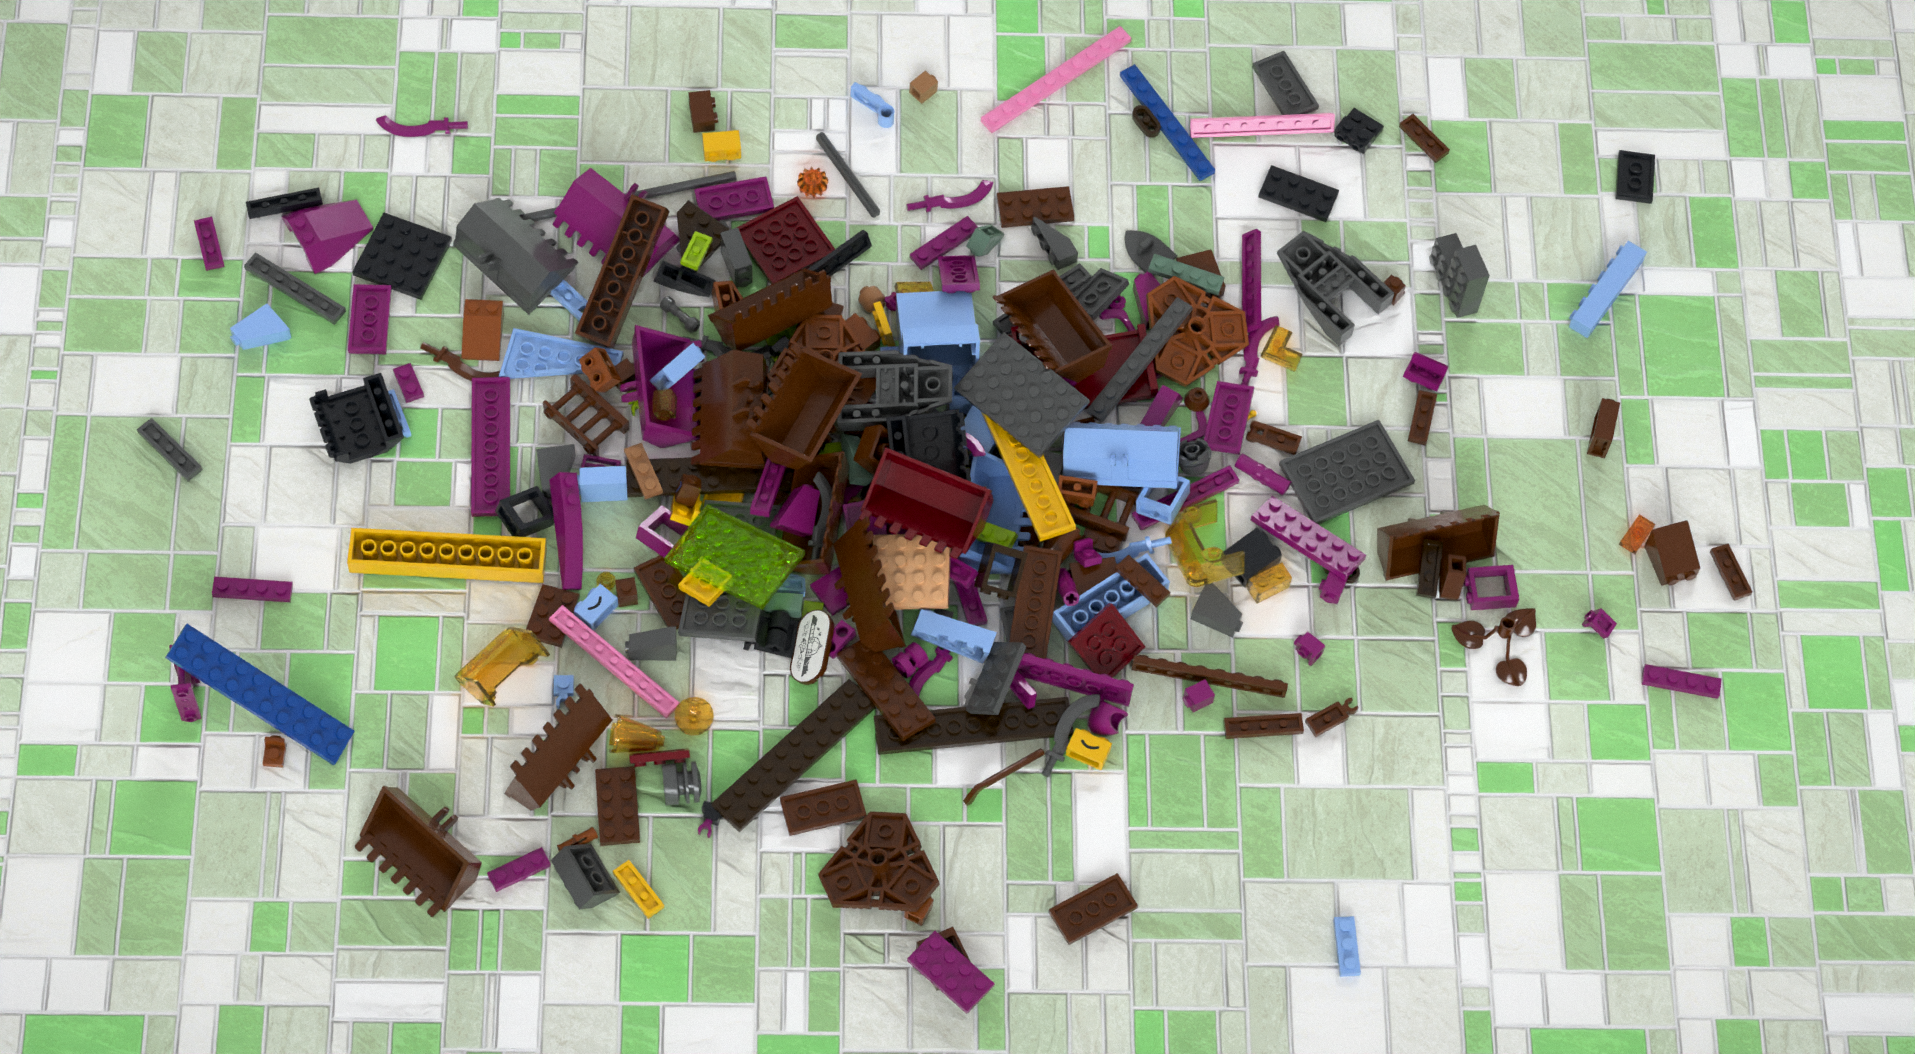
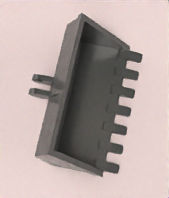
M500 198L474 203L456 227L453 246L529 315L575 269L578 261L574 258L566 259L564 256L568 252L565 249L556 250L553 247L557 243L554 239L545 240L542 237L546 234L543 229L534 230L532 226L535 225V222L532 219L523 220L521 217L525 213L521 209L512 210L510 207L514 203L510 199L501 200Z

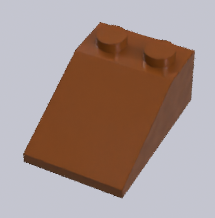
M465 299L462 359L500 361L504 319L503 301Z

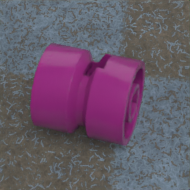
M912 642L904 648V652H899L892 658L894 667L904 678L910 677L916 672V668H921L929 662L927 654L916 642Z

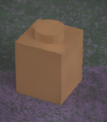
M925 70L910 82L909 93L922 104L937 92L938 81L934 75H930Z

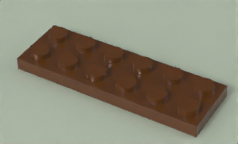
M1024 545L1023 552L1028 554L1016 595L1009 642H1022L1027 646L1024 654L1031 653L1036 657L1044 659L1047 658L1062 551Z
M859 640L837 653L838 660L903 741L935 723L936 718L882 651L873 652Z

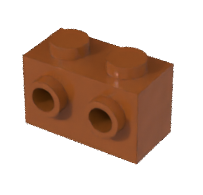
M595 347L579 359L582 365L581 370L587 375L590 380L589 384L595 391L606 393L622 381L605 349Z
M1060 475L1058 488L1066 505L1073 503L1078 504L1080 507H1093L1098 481Z

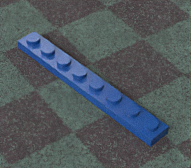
M1134 64L1121 71L1120 77L1141 105L1148 107L1161 125L1160 130L1197 179L1202 181L1215 174V168L1138 67Z

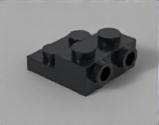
M1353 108L1336 126L1333 136L1351 146L1355 151L1364 154L1383 131L1384 125Z

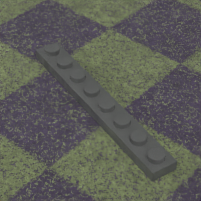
M1178 297L1174 300L1086 410L1087 414L1103 423L1193 310L1191 305Z

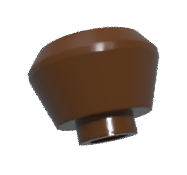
M1195 387L1185 394L1184 403L1189 410L1201 412L1209 406L1210 399L1204 389Z

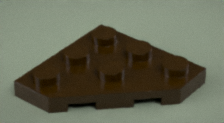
M689 200L677 212L681 258L695 231L712 237V243L700 265L701 267L721 246L720 233L730 230Z

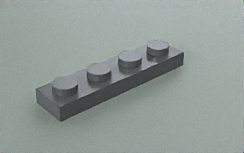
M150 418L137 429L138 434L187 481H190L203 470L202 466L153 418Z

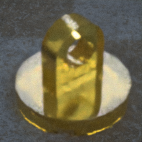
M689 697L677 705L675 723L683 733L691 736L700 735L712 726L714 721L713 709L706 700L699 697Z

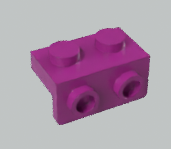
M1414 352L1403 377L1437 392L1443 382L1448 366Z

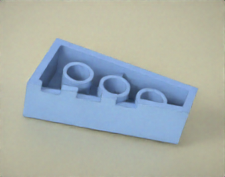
M929 609L920 610L911 632V636L982 664L990 653L997 632L936 614Z

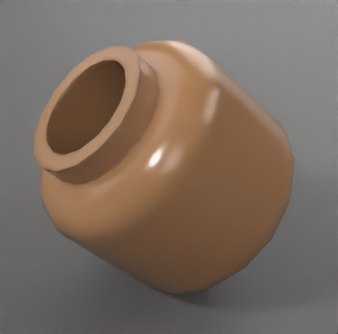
M865 286L860 290L858 301L866 312L872 313L875 310L873 303L879 301L882 307H885V295L878 287Z

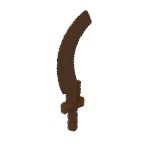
M423 342L420 349L436 356L433 361L439 363L442 360L448 363V367L469 381H472V378L499 377L500 371L481 372L469 367L460 360V356L449 352L445 346L439 350Z

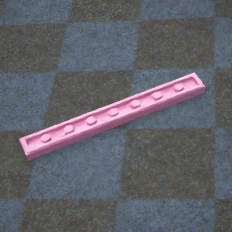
M1334 113L1193 118L1190 119V137L1334 132L1335 115Z
M563 605L549 618L552 624L666 719L680 705V702Z

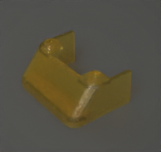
M1216 499L1186 508L1165 532V537L1170 536L1172 544H1168V547L1187 584L1192 587H1200L1244 574V551L1225 556L1220 548L1210 547L1205 549L1195 531V528L1217 522Z
M509 627L502 631L456 673L455 679L481 704L494 707L496 705L494 702L495 695L497 694L495 688L521 665H532L538 660L539 655L548 657L550 653L533 631Z

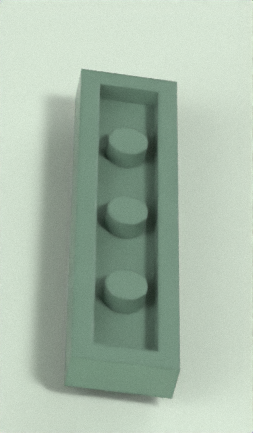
M1154 254L1148 268L1149 273L1167 279L1176 276L1205 292L1217 296L1225 278Z

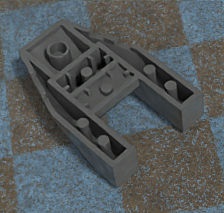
M1302 231L1277 251V255L1302 301L1325 334L1338 346L1352 336L1355 324L1333 305L1331 301L1348 287L1377 314H1380L1392 303L1394 292L1353 255L1349 256L1341 252V249L1335 246L1331 247L1325 244L1323 240L1305 231Z
M897 350L839 352L840 364L862 373L860 378H876V404L844 405L837 421L841 432L861 431L869 426L886 425V418L917 415L952 402V365L930 359H921L912 354L911 356L903 355V353H899Z

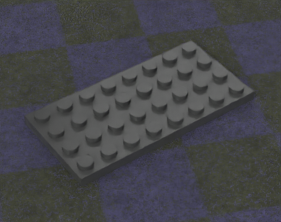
M705 500L691 570L704 559L733 576L734 581L710 607L686 594L678 629L679 636L756 642L778 530L770 527V523L780 510V505H773L770 516L764 517L750 514L752 503Z

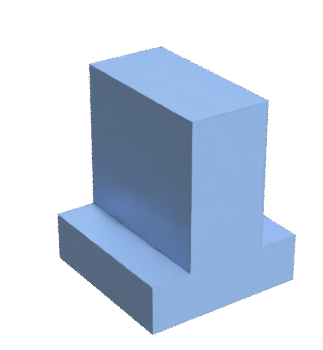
M942 291L896 293V325L899 352L903 353V355L911 356L912 354L921 359H930L952 365V385H957L979 360L980 337L978 324H975L972 293L957 291L956 293Z

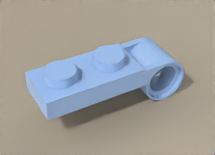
M854 82L851 86V97L877 113L878 124L881 127H891L894 124V108L886 103L878 94H874L864 85Z

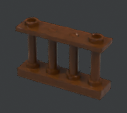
M575 374L570 378L571 389L557 402L551 405L546 400L543 401V413L576 439L589 455L599 456L598 445L614 431L620 430L623 434L629 431V420ZM575 395H580L584 398V401L566 417L558 411ZM593 406L597 410V414L579 429L571 423L588 407ZM602 418H606L611 425L591 441L585 433Z
M1097 485L1096 495L1101 493L1108 496L1100 516L1090 513L1092 506L1078 509L1072 506L1073 503L1067 505L1075 524L1123 537L1122 541L1126 542L1130 527L1126 526V522L1133 505L1136 506V500L1140 494L1136 491H1129L1117 486ZM1115 499L1126 502L1119 522L1108 520Z

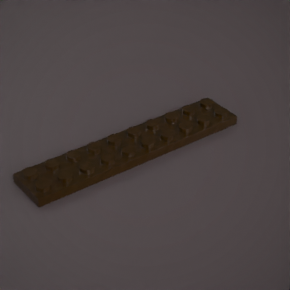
M692 457L649 459L663 489V494L657 496H674L683 474L694 475L701 479L700 495L753 493L757 490L764 470L699 464L691 465ZM626 460L627 497H643L628 460ZM786 467L778 492L791 491L795 469Z
M848 679L715 799L711 806L738 832H741L866 718L876 706L863 690Z
M1069 698L1039 699L1035 701V707L1027 709L1021 701L1003 703L998 715L970 714L966 711V707L930 710L936 718L935 723L904 741L883 715L874 716L878 755L1054 738L1058 722L1062 714L1070 706ZM1073 725L1070 730L1069 736H1072L1074 733Z

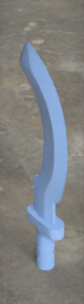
M1146 536L1145 540L1129 543V546L1122 550L1099 554L1102 558L1115 557L1116 563H1120L1127 555L1135 558L1140 552L1148 550L1150 554H1153L1155 552L1152 548L1172 543L1170 536L1150 541L1149 536Z

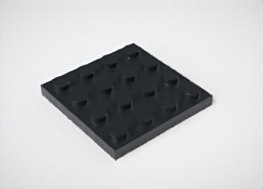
M384 212L352 271L353 276L378 285H391L392 290L422 300L452 242V237Z

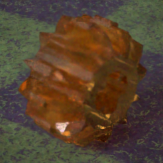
M812 166L810 170L804 168L803 173H799L797 186L800 193L805 192L806 197L812 195L815 198L816 194L821 196L823 191L827 190L828 177H826L825 171L820 172L819 167L816 170Z

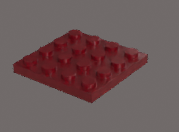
M798 196L736 227L740 231L748 253L770 284H774L804 268L809 269L835 250Z

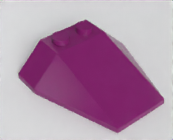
M357 199L294 210L281 216L288 230L294 233L304 250L306 260L314 274L332 267L373 230L372 224Z

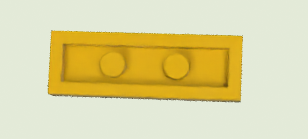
M627 860L613 870V875L648 919L664 908L662 901L630 860Z

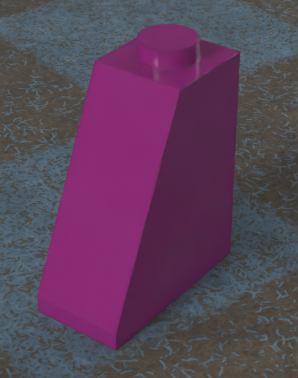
M1148 271L1144 274H1139L1134 279L1133 284L1135 300L1142 324L1145 323L1146 330L1149 328L1146 294L1161 285Z
M1162 385L1140 424H1145V426L1161 425L1165 427L1182 402L1183 397Z
M803 484L800 487L794 488L771 521L770 527L802 538L812 535L820 491L813 489L814 486L809 484Z

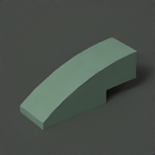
M841 434V448L845 452L850 466L849 483L867 486L872 482L873 475L853 460L861 439L858 436Z
M765 593L762 610H765L767 614H771L774 611H783L788 613L790 617L801 618L803 594Z

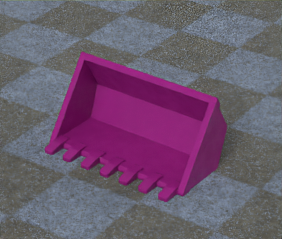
M589 168L573 181L560 205L554 211L557 217L552 225L555 228H559L565 221L569 225L565 232L568 238L572 237L575 231L581 234L577 241L578 246L584 247L588 240L593 243L589 251L592 257H595L600 250L606 253L601 261L603 264L630 197L635 194L639 185L634 183L625 195L600 174ZM643 190L638 197L645 199L648 192ZM665 225L644 276L680 241L679 237Z
M635 325L632 350L636 380L620 385V391H634L622 395L621 401L627 403L638 400L642 440L661 449L699 440L700 435L692 436V428L700 425V421H692L693 413L698 412V407H693V399L697 398V394L693 393V386L695 385L693 372L697 369L692 368L663 394L649 380L692 343L702 348V342L700 340L690 342V339Z

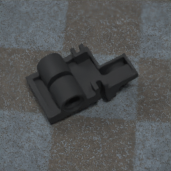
M762 610L756 642L745 641L743 649L749 651L751 644H754L755 650L792 658L799 621L790 619V615L783 611H774L771 614H767L765 610Z

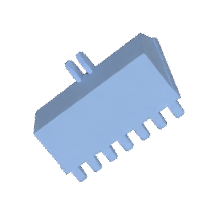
M1074 421L1066 428L1064 433L1063 476L1098 481L1097 485L1177 488L1181 427L1169 425V427L1161 425L1145 426V424L1129 425L1124 423L1120 425L1112 423L1096 424V422L1080 423Z

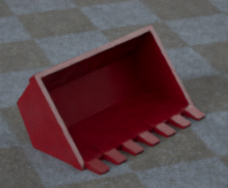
M885 447L862 505V514L859 519L862 521L866 516L869 519L873 516L877 518L874 526L882 528L888 522L892 524L889 529L890 533L896 535L901 528L907 530L904 535L905 539L912 541L916 535L922 536L919 541L920 545L927 547L931 541L937 542L934 551L942 553L946 547L952 549L949 557L958 559L962 553L966 554L970 546L983 531L994 499L991 494L992 490Z

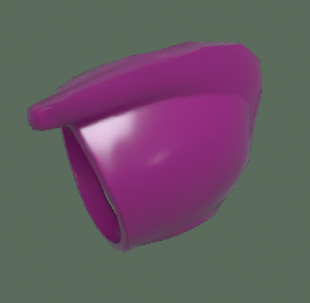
M1101 693L1099 706L1091 709L1088 717V727L1091 732L1098 735L1119 734V724L1123 718L1128 716V713L1105 702L1103 699L1104 694Z

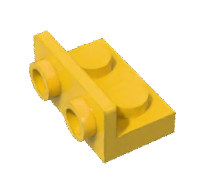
M700 494L693 508L675 502L674 495L670 520L692 527L694 521H698L701 515L702 501H700Z

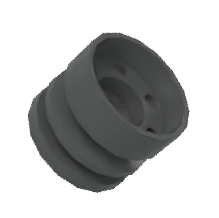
M696 761L691 762V771H687L686 762H683L682 772L677 771L675 763L662 764L666 806L679 804L680 795H684L686 803H690L689 794H694V803L700 802L702 791L701 777Z

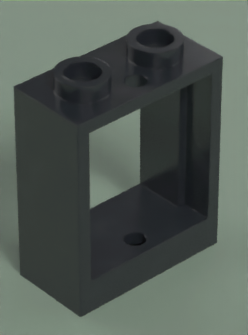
M538 486L500 500L495 510L507 530L515 537H526L549 528L554 524L553 507ZM532 500L543 517L524 524L513 507Z

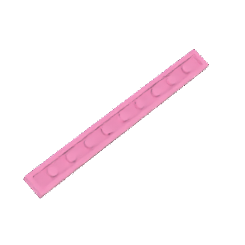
M1119 26L982 116L981 122L991 133L995 132L1130 43L1131 37Z

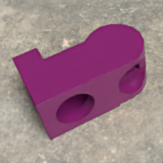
M842 619L834 628L829 654L832 659H835L837 653L842 651L849 641L856 637L855 629Z

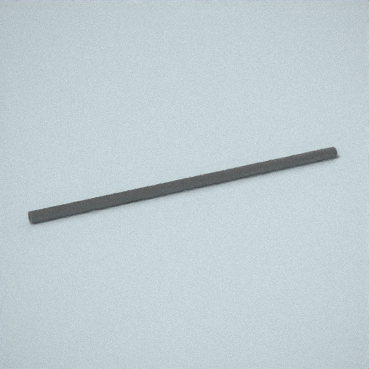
M735 171L644 190L648 192L646 198L733 181L737 180ZM643 190L636 191L634 195L639 196ZM556 208L527 213L521 218L523 220L532 219L533 221L557 217L554 214Z

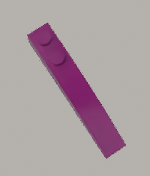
M559 472L549 479L562 590H581L583 528L577 473Z

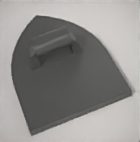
M1127 230L1125 232L1126 250L1132 261L1145 273L1148 271L1154 254L1172 260L1178 256L1154 235L1135 230Z

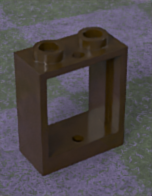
M986 542L974 587L980 588V593L991 595V592L997 593V597L1008 600V597L1016 598L1028 553L996 543ZM995 553L1015 558L1007 590L987 585Z

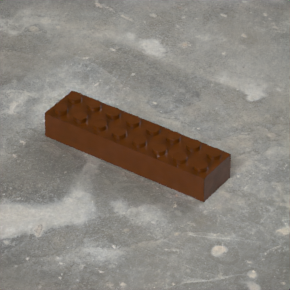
M631 195L575 331L578 337L606 348L614 349L670 211L666 207Z

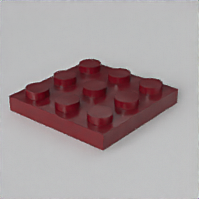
M1108 603L1068 641L1089 670L1100 675L1107 674L1111 678L1117 675L1134 658V655H1138L1145 648V645L1112 603Z

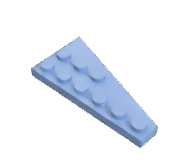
M513 328L499 377L516 379L584 374L581 370L582 365L579 359L595 347L605 349L614 366L622 362L623 351Z

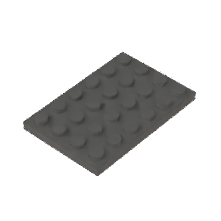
M1003 332L954 389L1038 458H1041L1090 401L1053 370L1046 369L1042 364L1043 362Z
M1376 420L1279 462L1280 468L1287 480L1291 481V487L1309 518L1317 524H1321L1415 483L1414 477L1380 420Z

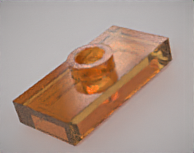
M1639 514L1619 545L1636 554L1656 524Z

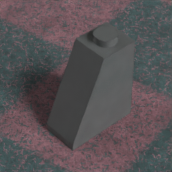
M574 444L536 449L542 492L546 498L551 499L549 479L559 472L571 471L576 457Z
M1207 580L1192 610L1190 619L1232 638L1235 632H1240L1243 625L1241 621L1242 613L1210 580Z
M676 627L629 634V641H625V653H629V660L676 661Z

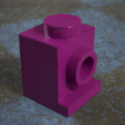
M1308 631L1303 636L1299 635L1294 641V645H1296L1295 650H1297V653L1302 658L1309 660V666H1312L1325 649V645Z

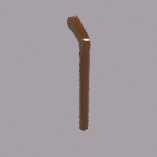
M1043 749L1036 750L978 783L967 794L963 802L966 806L972 804L976 796L984 788L991 786L1044 755Z

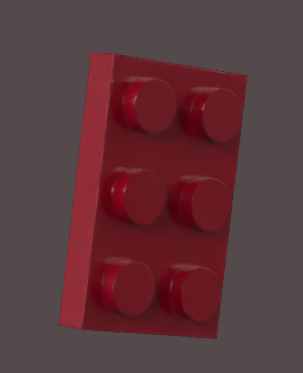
M688 748L629 754L630 764L634 763V767L646 766V762L653 761L654 765L666 764V760L673 759L674 763L686 762V758H690Z

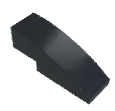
M663 260L653 282L684 293L709 297L712 292L713 283L716 280L683 265L679 268Z

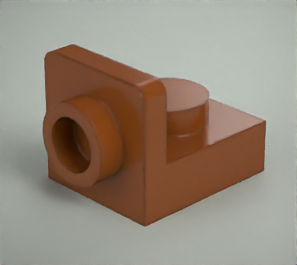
M278 735L265 737L263 766L283 768L287 747L285 739Z

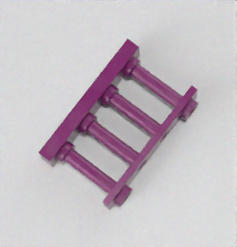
M174 664L178 676V684L171 685V691L181 720L194 722L202 719L193 691V685L200 683V680Z

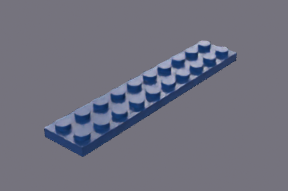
M189 624L183 627L165 656L167 660L332 765L336 764L355 732Z

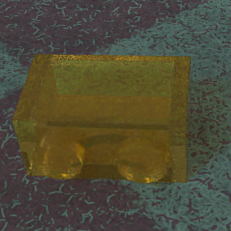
M1280 563L1250 578L1247 590L1256 604L1289 588L1292 577L1284 564Z

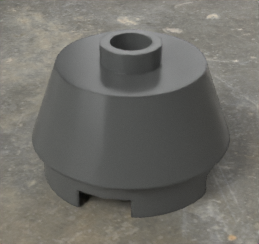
M1197 438V441L1187 442L1186 439L1180 442L1179 467L1185 474L1199 475L1208 469L1212 455L1208 443L1200 438Z

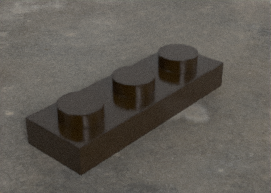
M1423 540L1416 596L1436 598L1443 542Z

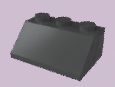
M592 844L565 846L551 859L556 872L561 877L565 888L569 891L579 910L594 908L620 893Z

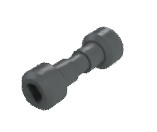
M670 296L662 299L660 308L663 311L670 312L678 317L685 324V329L690 333L698 330L700 327L698 319L683 313L675 305V300Z

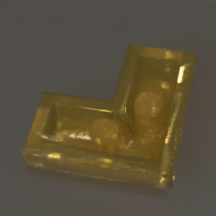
M1275 325L1261 353V358L1295 372L1303 354L1286 347L1293 332Z

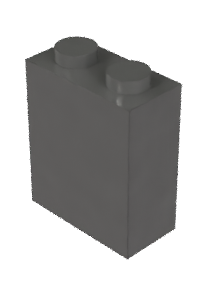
M738 228L721 232V254L731 280L736 288L746 287L753 283L752 262Z

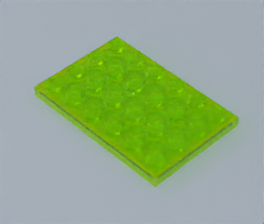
M707 504L665 556L664 561L666 564L763 610L804 557L805 551Z

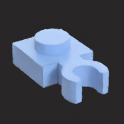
M554 675V696H559L556 699L557 709H560V703L564 702L568 696H574V675Z

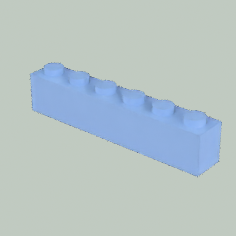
M1630 241L1625 246L1621 245L1616 252L1617 257L1615 259L1611 258L1607 264V271L1600 273L1597 279L1599 282L1596 285L1593 283L1588 291V297L1584 296L1580 301L1578 311L1574 310L1570 315L1569 319L1571 322L1569 328L1588 338L1640 267L1647 251Z

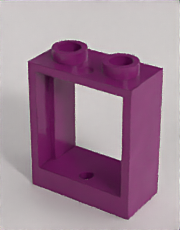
M661 505L639 525L636 539L673 563L677 558L681 559L688 548L695 546L698 529L670 520L671 511ZM663 523L683 538L676 545H673L654 531Z
M1514 565L1471 567L1467 569L1464 586H1467L1466 602L1470 604L1471 611L1517 607L1519 593ZM1503 576L1506 596L1478 598L1475 578Z

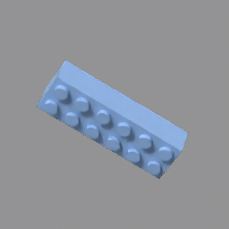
M1147 553L1135 560L1166 589H1169L1170 581ZM1116 572L1081 594L1079 602L1075 606H1067L1065 604L1054 611L1052 623L1068 642L1108 603H1112L1121 616L1126 619L1151 602Z

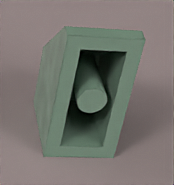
M991 224L975 229L966 247L975 256L988 255L1004 237L1005 233Z

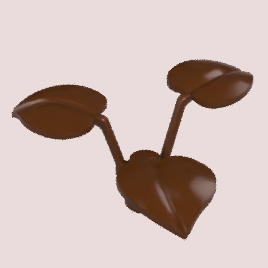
M1535 608L1519 609L1508 613L1501 619L1499 626L1496 625L1487 635H1485V628L1476 621H1464L1457 625H1452L1455 639L1462 646L1469 649L1481 648L1483 639H1488L1497 631L1501 638L1507 639L1506 661H1500L1495 669L1497 677L1504 683L1513 686H1522L1527 679L1526 665L1518 658L1509 659L1510 640L1513 631L1520 637H1528L1535 632Z

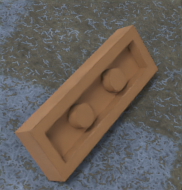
M639 443L625 448L624 454L644 499L663 494V489L643 444Z

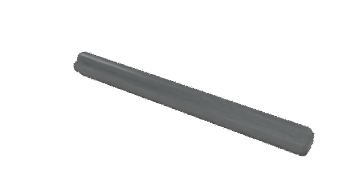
M825 133L817 134L816 141L871 217L875 218L880 215L878 206Z

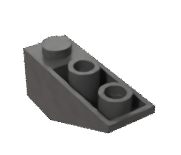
M1034 217L1031 231L1040 240L1039 243L1042 250H1046L1051 265L1060 270L1076 263L1078 251L1070 238Z

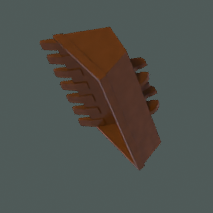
M1054 269L998 296H993L997 303L1003 305L1001 307L1002 311L1011 316L1009 318L1011 323L1020 327L1017 329L1020 335L1028 338L1026 343L1036 349L1034 351L1035 355L1045 360L1042 364L1046 369H1051L1056 374L1079 383L1105 366L1109 351L1112 350V344Z
M731 350L711 361L703 363L701 368L693 372V378L702 377V381L693 386V393L701 392V396L693 399V407L701 406V410L693 413L692 421L701 420V424L692 428V436L700 435V439L692 442L691 450L700 449V454L691 458V465L764 469L767 456L750 437L751 430L746 425L749 418L757 423L759 418L754 413L756 406H760L763 410L766 407L761 400V396L763 393L768 394L767 374L769 373V366H767L763 354Z
M845 452L816 455L810 464L794 470L790 494L794 488L800 487L803 484L814 486L813 489L819 490L813 479L817 472H821L832 488V499L829 504V515L826 520V531L819 559L811 560L813 547L808 546V541L812 540V535L802 538L783 531L777 562L778 568L788 569L804 575L830 574L835 550L833 544L839 539L837 534L850 468ZM821 494L819 495L814 526L818 524L822 511Z
M1480 505L1453 512L1443 510L1439 515L1421 519L1408 518L1407 522L1377 528V554L1384 571L1385 580L1419 573L1424 539L1443 542L1441 560L1448 554L1466 557V563L1494 557L1500 512L1486 505Z
M866 516L862 521L858 519L833 544L842 577L834 583L836 590L845 586L843 590L848 596L846 604L850 605L842 614L843 619L846 620L853 616L852 622L856 624L860 642L873 652L897 647L903 648L906 647L897 612L894 610L892 602L887 606L885 604L890 597L889 588L881 590L886 582L885 574L882 573L879 577L877 576V573L882 568L881 560L878 559L876 562H873L878 549L876 545H873V531L868 532L866 530L870 525L869 517Z
M578 684L575 688V692L579 697L576 703L570 696L564 701L569 711L564 715L560 709H557L553 714L558 722L555 728L550 722L543 726V730L547 735L545 740L543 741L538 734L532 739L536 747L534 753L528 747L521 752L526 761L524 765L521 766L517 760L510 765L516 776L504 794L509 798H513L530 811L540 808L558 786L565 789L568 787L571 790L575 787L567 775L571 770L578 774L580 769L576 764L580 759L585 762L590 760L592 763L597 760L589 748L613 721L596 699L591 689L586 690L582 684Z

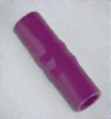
M1243 453L1235 463L1234 467L1281 495H1284L1291 485V481Z
M1060 568L1057 589L1067 606H1075L1080 598L1075 582L1066 568Z

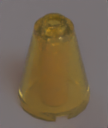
M615 714L614 718L618 719L617 723H612L609 745H613V749H609L610 753L657 751L660 747H663L665 735H662V731L623 715Z

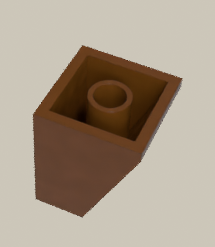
M1685 520L1652 529L1644 547L1661 586L1667 584L1671 586L1681 580L1686 579V581L1696 578L1700 570V564L1688 521Z

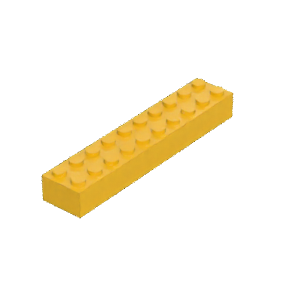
M351 528L347 564L349 573L544 583L547 544L546 538Z

